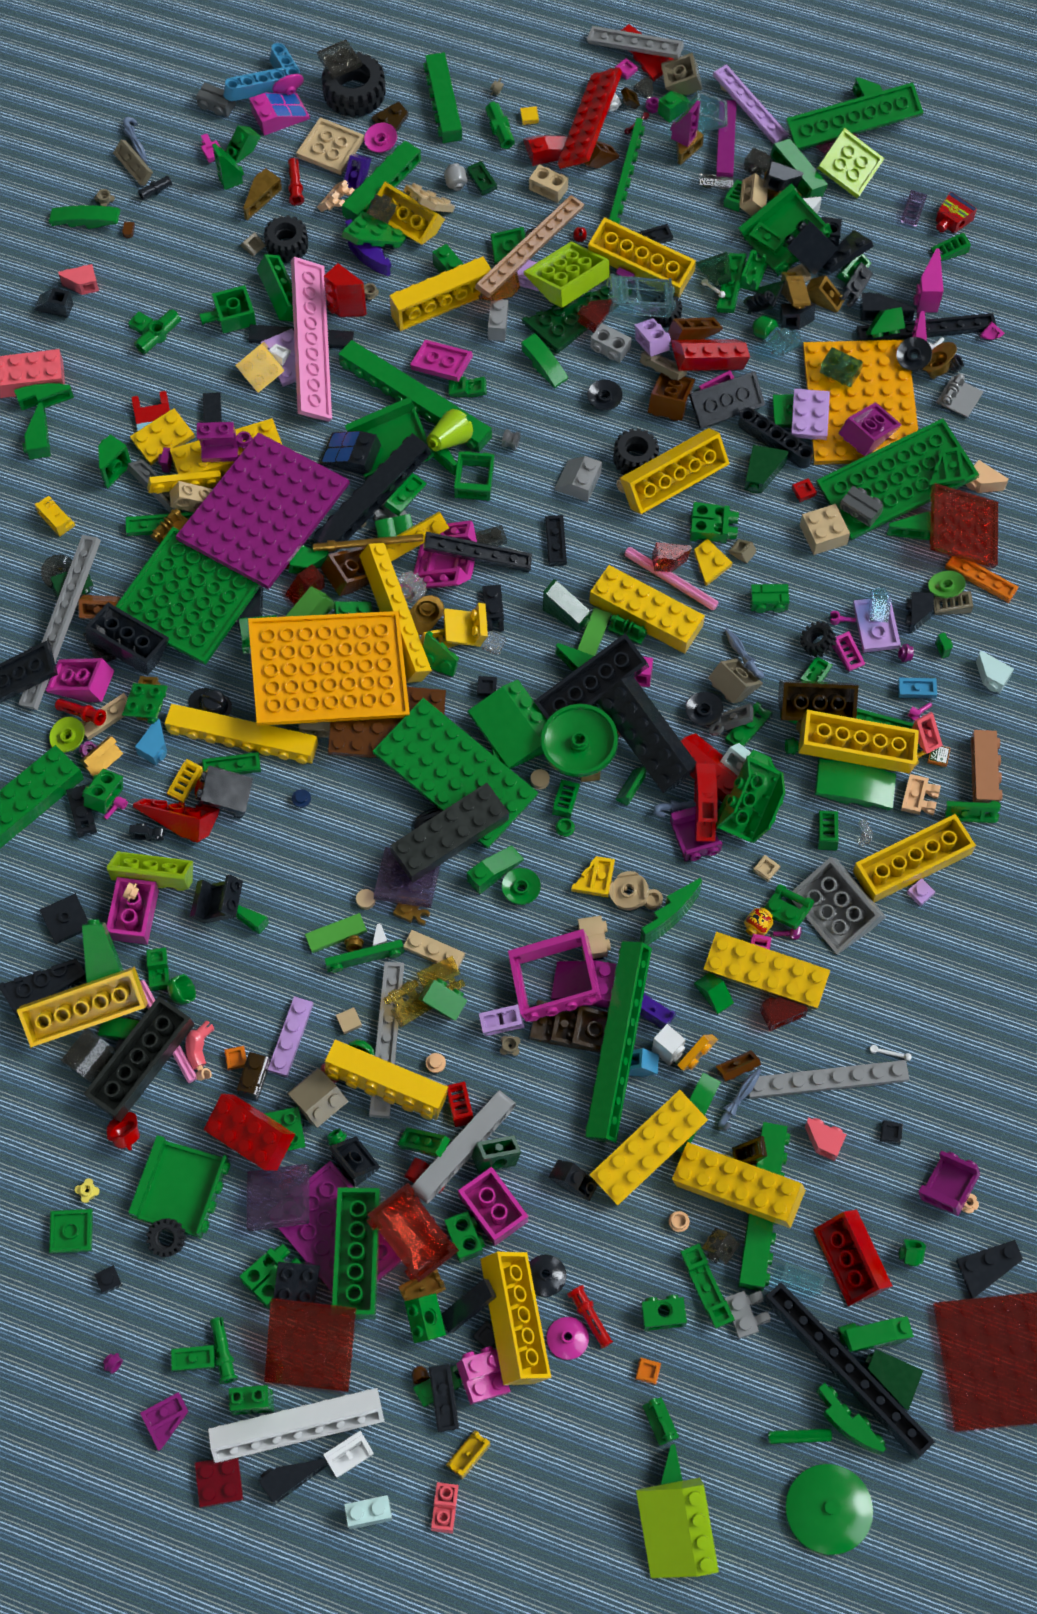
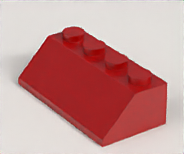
M737 339L671 340L679 371L743 370L750 358L746 342Z
M694 733L684 737L681 742L696 763L715 764L717 798L723 802L725 796L731 793L734 781L738 776L720 762L724 756L699 735ZM695 771L690 774L693 779H695Z
M857 1209L844 1211L813 1229L848 1306L874 1297L893 1287Z

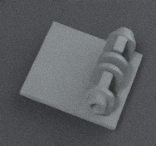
M958 374L955 377H951L936 403L968 418L984 391L965 383L964 375Z

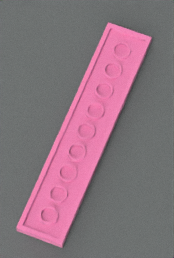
M293 257L291 259L297 410L298 414L329 422L332 419L326 292L324 286L325 269L323 265Z

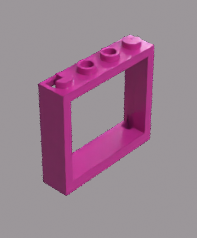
M584 929L508 951L520 1014L526 1022L537 1021L544 1016H555L558 1012L572 1011L579 1006L593 1005L597 1001L602 1000L589 939ZM583 946L592 990L529 1008L520 964Z

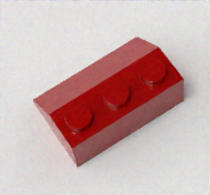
M337 263L324 275L328 310L339 317L365 316L367 312L364 282Z

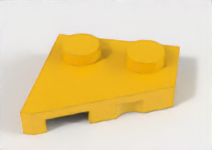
M596 856L590 863V866L581 874L579 880L572 885L571 892L609 897L615 859Z

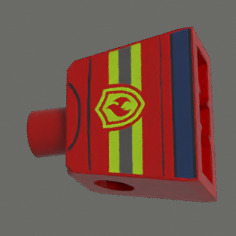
M950 192L938 210L936 222L938 223L936 225L937 230L941 233L946 229L952 233L958 232L974 220L977 208Z

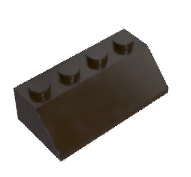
M779 680L778 702L781 720L801 721L805 712L812 710L856 719L859 685L844 682Z

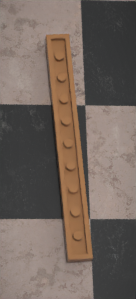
M570 195L477 282L475 289L487 298L491 297L583 209L585 204Z

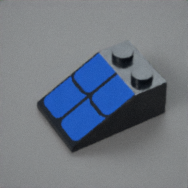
M363 431L333 432L321 458L320 465L364 475L371 472L381 448V443L377 435Z

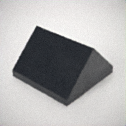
M356 1136L332 1145L329 1148L331 1157L355 1187L381 1168Z

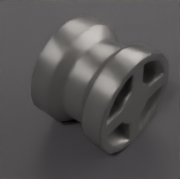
M506 429L502 439V447L509 446L516 450L520 440V433H512Z

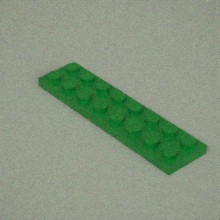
M912 82L786 118V123L793 143L799 150L836 140L844 128L855 135L919 117L924 112Z

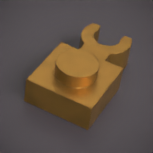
M401 897L393 912V916L409 923L414 918L418 924L425 926L426 921L420 917L422 915L429 917L430 912L426 909L418 910V903Z

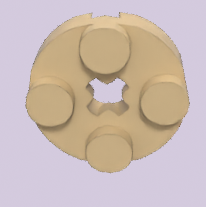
M634 871L620 873L617 876L618 878L610 884L609 894L612 901L619 909L634 910L644 906L649 895V887L646 880ZM628 887L634 890L630 895L624 893V891L628 890Z

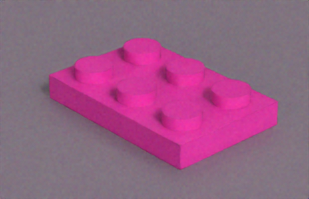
M424 340L410 367L411 370L458 382L471 361L473 354L471 351Z

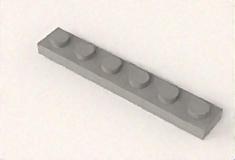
M592 26L587 38L588 44L679 59L684 47L683 41L596 26Z

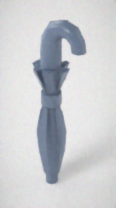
M126 117L123 119V132L132 141L134 151L147 163L143 145L135 135V128L129 123L137 125L138 122L132 117Z
M728 628L724 629L732 649L740 654V657L743 659L744 668H749L757 678H764L763 671L759 670L754 663L756 659L748 656L742 641Z
M671 800L670 803L656 805L653 812L656 816L665 817V812L661 811L670 810L673 813L680 809L684 810L695 807L696 802L693 800L679 803Z
M757 1068L741 1084L737 1096L732 1100L733 1102L723 1107L725 1112L718 1122L720 1130L726 1131L732 1126L727 1121L732 1115L736 1116L738 1105L742 1102L741 1100L751 1093L760 1076L761 1069Z

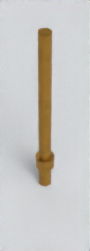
M423 534L339 542L330 540L327 543L313 544V551L328 550V552L336 551V549L366 547L368 544L384 543L387 545L423 541Z

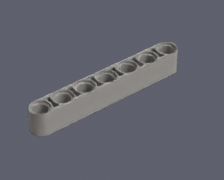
M498 1091L448 1145L441 1158L437 1157L416 1180L411 1188V1192L428 1204L469 1160L476 1143L487 1140L515 1108L516 1102L502 1091Z

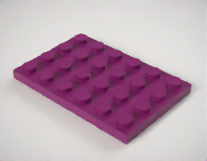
M330 1160L269 1211L267 1216L306 1262H311L312 1265H320L319 1278L333 1293L338 1188L354 1187ZM381 1218L377 1283L410 1255L407 1248Z

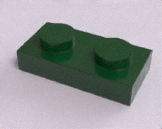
M482 161L467 167V173L482 195L497 189L496 182Z

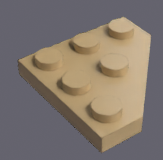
M406 184L404 192L408 193L413 199L418 200L419 204L433 211H454L455 206L450 204L451 200L437 197L436 193L430 190H422V186L418 184Z

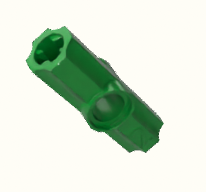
M495 101L490 102L485 107V111L490 120L491 131L493 135H496L501 148L505 150L510 149L515 144V140L510 131L509 120L507 116H504L499 103H495Z
M168 310L159 320H154L149 324V329L134 342L135 347L142 354H146L157 343H162L166 340L167 334L181 321V317L175 310Z

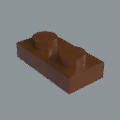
M751 1050L715 1067L717 1073L724 1081L735 1079L740 1074L754 1070L761 1063Z

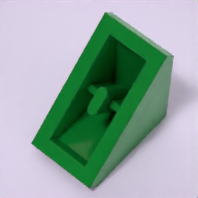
M709 972L694 983L717 1015L734 1004L724 981Z

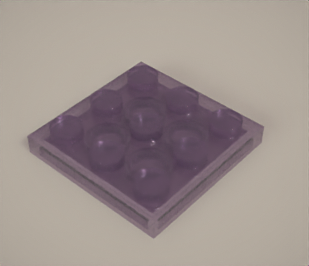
M385 847L374 891V899L432 908L441 865L412 883L392 855L390 848Z
M308 1164L279 1167L277 1171L263 1169L247 1171L246 1228L248 1231L309 1224Z

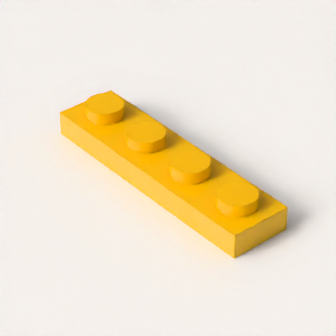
M220 470L149 477L147 489L148 493L159 494L169 492L178 481L206 488H214L221 480Z
M440 511L397 535L423 534V541L385 545L391 562L423 544L426 531L440 534L449 529Z

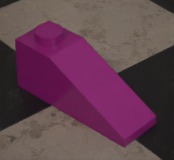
M697 100L677 121L673 122L670 131H672L671 139L686 147H689L697 136L700 101Z

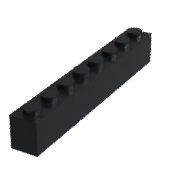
M413 433L406 437L399 448L394 450L390 457L378 466L372 476L367 477L365 483L356 489L346 502L341 504L340 509L331 515L321 528L316 530L313 536L315 542L327 543L330 540H335V542L348 541L431 455L428 445ZM336 549V551L329 552V554L336 553L339 549Z

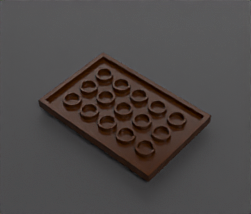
M407 687L409 712L422 698H425L445 715L446 690ZM403 718L330 722L328 755L378 758L373 754V750Z

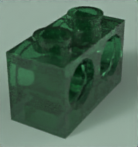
M831 347L822 361L820 373L839 381L843 385L852 387L861 373L863 362Z

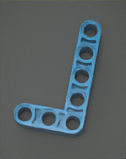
M275 43L271 47L269 59L274 69L226 79L223 96L228 101L251 98L262 93H274L272 87L279 79L292 74H300V70L286 47L281 43Z

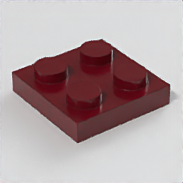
M239 1457L215 1463L214 1459L195 1463L200 1508L244 1500Z

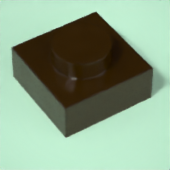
M627 87L621 90L623 103L626 106L637 109L640 103L636 92Z

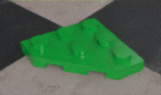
M362 212L343 231L341 236L356 245H363L366 242L371 243L372 246L384 247L385 244H392L395 248H400L407 239V235L403 234L401 230L395 229L386 222L380 221L370 213Z

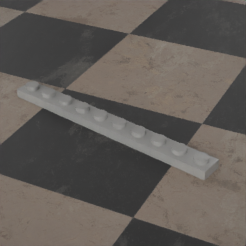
M82 535L42 643L45 641L50 643L55 662L101 542L97 537ZM49 679L24 691L19 705L38 710Z

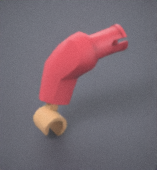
M205 1021L197 1030H191L186 1037V1056L192 1069L198 1070L196 1072V1079L199 1081L209 1079L212 1076L208 1068L203 1069L206 1061L202 1051L204 1039L214 1031L212 1024L208 1028L206 1027L210 1023L209 1021Z

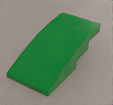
M819 759L815 795L846 805L855 803L867 808L873 805L885 810H891L894 803L896 774L854 763Z
M701 878L667 896L665 906L654 912L653 922L641 928L640 942L649 945L678 923L699 897L702 885Z

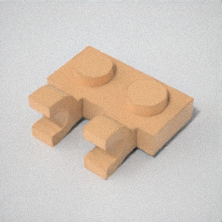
M346 180L336 184L317 208L323 212L327 209L330 211L334 206H342L345 201L339 199L344 194L351 195L354 189L348 188Z
M910 774L901 811L920 815L921 810H923L927 814L934 815L937 802L925 801L924 796L926 793L930 797L938 799L941 785L928 784L929 778Z

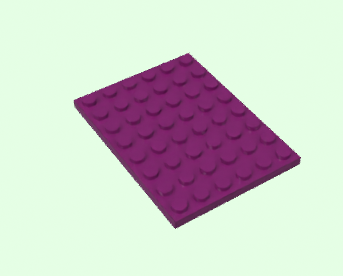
M258 432L179 531L176 539L269 590L348 487L349 480Z

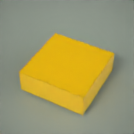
M537 106L520 108L522 125L539 123Z

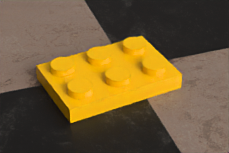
M175 408L130 436L131 441L150 465L158 461L159 454L163 452V447L175 448L195 438L194 433Z

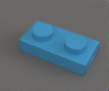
M899 677L898 696L899 698H936L937 680L936 678Z

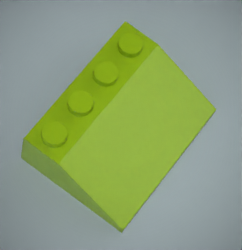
M571 241L526 269L524 275L550 302L563 308L610 277L609 259Z
M701 1478L637 1489L636 1495L650 1577H698L718 1573L705 1488Z

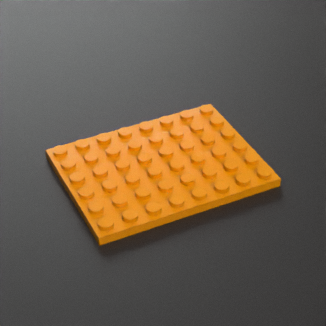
M904 340L803 342L807 390L830 391L827 440L812 439L814 465L850 464L864 457L838 433L848 417L875 402L902 425L873 452L918 430L912 373L898 363L896 356L897 348Z
M399 611L248 618L257 726L404 718L410 715Z

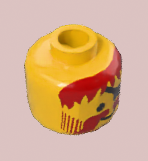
M754 908L744 920V925L747 928L746 932L751 936L752 934L765 936L773 925L772 914L765 908Z

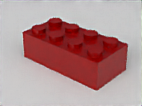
M233 1094L220 1095L203 1129L263 1170L272 1171L278 1170L295 1136V1133Z

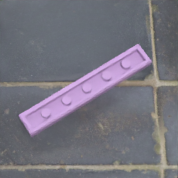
M727 64L713 73L714 78L773 144L788 138L789 134Z

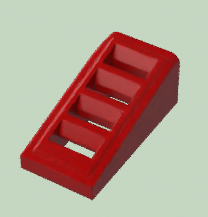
M465 1081L447 1085V1095L455 1127L468 1125L474 1117ZM462 1090H463V1092H464V1093H460V1094H456V1095H452V1094H451V1093L458 1092V1091H462ZM464 1098H465V1100H462V1101H458V1102H454V1103H453V1101H455V1100H460V1099H464ZM467 1106V1108L455 1111V1109Z

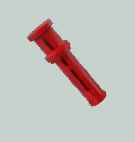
M290 158L288 160L290 184L288 186V191L290 192L289 202L292 205L299 206L304 203V196L302 195L303 185L300 183L299 161L296 159L295 163V158Z
M61 698L57 699L55 703L57 710L79 716L85 722L91 721L95 725L101 726L106 720L107 715L103 709L97 710L90 705L81 706Z
M581 1285L570 1291L567 1296L572 1298L577 1307V1313L583 1315L599 1342L601 1349L613 1343L594 1311V1303L586 1295L584 1285Z

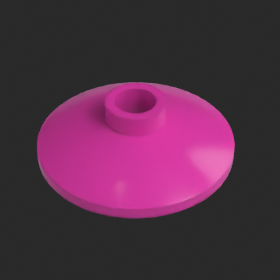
M300 74L285 76L273 85L272 90L274 93L292 95L303 84L304 78Z
M377 123L367 130L364 141L370 151L383 153L395 145L397 132L388 123Z
M563 1317L552 1323L547 1332V1344L550 1351L556 1357L572 1360L581 1356L587 1349L589 1334L581 1321L573 1317ZM569 1333L572 1335V1339L565 1340L564 1335Z

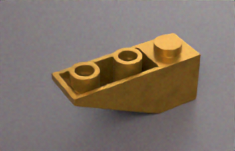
M799 271L782 272L781 281L785 280L781 292L782 295L795 308L802 309L805 306H811L803 275Z

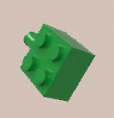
M245 285L213 293L214 310L199 314L202 325L213 321L219 322L223 334L250 327L251 324L257 325L255 313Z

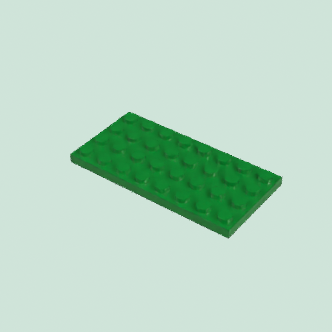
M944 418L817 479L816 484L829 505H837L850 532L849 538L853 540L979 478V473ZM960 447L965 482L930 488L929 482L934 474L941 450ZM852 486L863 488L867 495L872 498L877 497L883 504L881 515L871 527H868L840 509L841 500Z
M422 698L410 711V715L405 716L373 750V754L441 811H444L485 783H488L508 810L509 820L478 840L486 849H489L538 796V792L425 698Z

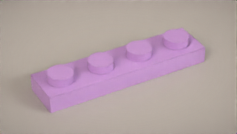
M298 997L293 998L269 1064L268 1072L288 1077L314 1005L313 1002Z

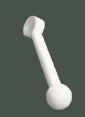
M708 279L702 280L703 286L707 285L718 293L720 298L725 297V292L711 285Z
M876 1045L870 1047L872 1054L879 1052L904 1058L906 1061H910L912 1058L909 1053L901 1054L879 1049Z

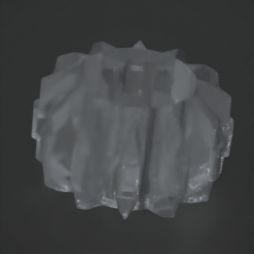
M409 571L399 576L398 581L405 600H408L410 603L417 602L426 594L427 584L423 582V578H420L418 573L414 574L412 571Z

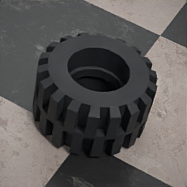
M286 215V217L279 216L278 219L274 218L272 219L273 222L269 221L268 226L264 229L265 245L268 254L279 255L282 262L286 261V263H290L293 257L301 259L308 249V236L305 224L301 220H297L296 217L291 218L289 215ZM283 238H292V239L287 240V241L281 240V239H283Z
M639 428L637 430L629 429V432L624 431L622 435L617 437L614 445L613 458L617 470H621V474L625 475L658 457L659 445L657 439H654L652 433L648 434V431L644 430L643 432ZM638 450L643 452L644 455L632 456L628 452Z

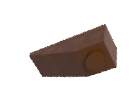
M714 317L673 319L667 333L670 335L671 340H703L722 331L723 327Z

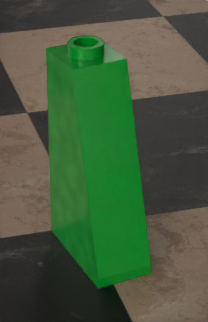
M99 919L87 920V923L82 925L86 981L88 983L123 971V967L106 923L99 922Z

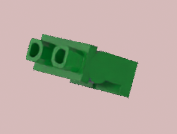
M694 502L691 514L690 541L697 542V539H709L713 542L720 541V543H726L727 539H737L738 527L729 526V523L738 524L739 512L730 511V506L726 505L723 507Z
M281 1244L274 1250L270 1248L266 1254L239 1276L241 1282L255 1294L257 1299L267 1309L273 1305L278 1261L285 1262L284 1259L290 1254V1251L284 1244ZM297 1258L290 1262L302 1264Z
M268 1385L229 1388V1411H231L233 1416L252 1414V1411L254 1414L273 1413V1390L268 1389Z

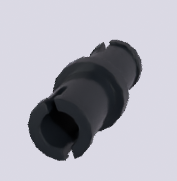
M166 175L156 182L152 181L150 185L139 189L138 194L142 200H145L154 194L158 195L161 190L172 186V181Z

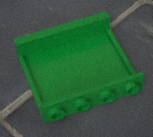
M792 183L738 228L741 236L757 251L761 258L763 254L766 255V263L778 277L782 272H787L799 260L784 247L775 254L751 239L749 233L759 221L785 238L787 235L792 234L796 229V225L804 219L810 220L827 238L832 233L829 223L826 224L797 193Z
M410 397L344 425L347 432L363 431L376 434L381 443V448L371 472L364 474L365 479L372 476L378 466L384 463L390 457V454L399 448L403 440L412 433L427 445V436ZM431 449V455L424 462L430 460V458L435 457Z
M157 1135L130 1206L129 1215L131 1218L151 1224L161 1219H175L178 1223L182 1224V1228H185L186 1232L184 1234L202 1238L203 1233H207L210 1225L208 1221L210 1213L213 1214L216 1209V1196L222 1192L224 1185L222 1179L224 1175L228 1174L230 1169L227 1156L220 1157L166 1141L165 1137Z

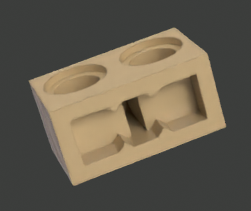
M538 165L529 178V190L558 203L568 190V178L547 167Z
M178 481L170 491V507L195 512L212 489Z

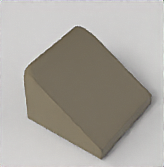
M255 232L240 244L252 256L256 255L266 246Z
M738 539L729 550V553L742 562L748 563L755 555L756 548L753 542Z

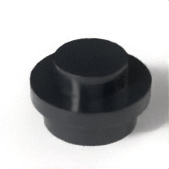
M955 355L950 360L949 368L952 371L959 372L964 367V363L959 355Z

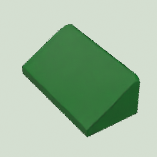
M862 254L844 265L836 277L846 283L858 263L862 262L868 268L871 262Z
M645 767L634 769L617 795L616 801L626 806L630 804L646 777Z

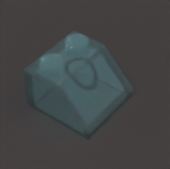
M697 90L689 103L690 108L697 100L700 101L697 130L705 133L726 127L728 125L727 101Z

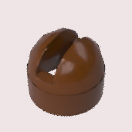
M417 1366L413 1369L412 1380L414 1384H421L430 1379L425 1367Z

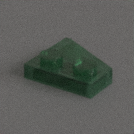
M727 252L696 262L698 269L715 287L732 282Z

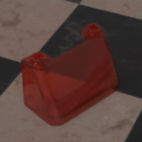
M404 1183L367 1214L369 1218L366 1221L373 1230L378 1229L407 1269L404 1272L411 1281L415 1279L417 1282H420L459 1250L453 1242L451 1243L449 1239H446L448 1236L441 1230L420 1202L418 1196H414L415 1193L410 1184Z

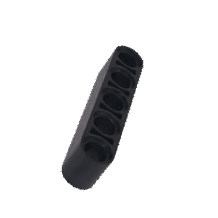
M746 407L740 411L738 420L740 429L769 448L788 451L787 460L798 467L808 468L811 465L813 449L809 445L752 408Z

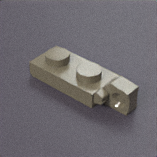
M646 351L641 353L639 361L641 364L669 376L670 379L678 381L687 375V371L678 370L677 363L661 355L650 357Z

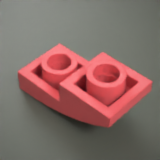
M437 1482L431 1531L453 1534L459 1485Z

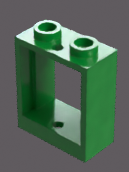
M470 451L458 453L454 485L455 498L490 501L495 465L494 454L472 453ZM463 465L489 467L487 485L461 483Z

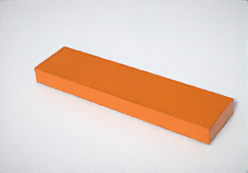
M956 552L953 553L945 566V569L960 573L965 580L1007 603L1011 601L1019 588Z

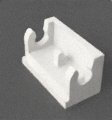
M359 1431L323 1455L338 1478L374 1453L362 1432Z

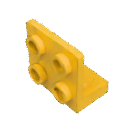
M265 342L261 343L235 365L257 392H260L284 372L283 367L267 349L268 346Z
M478 603L471 612L444 609L446 643L479 647L488 637L485 603Z

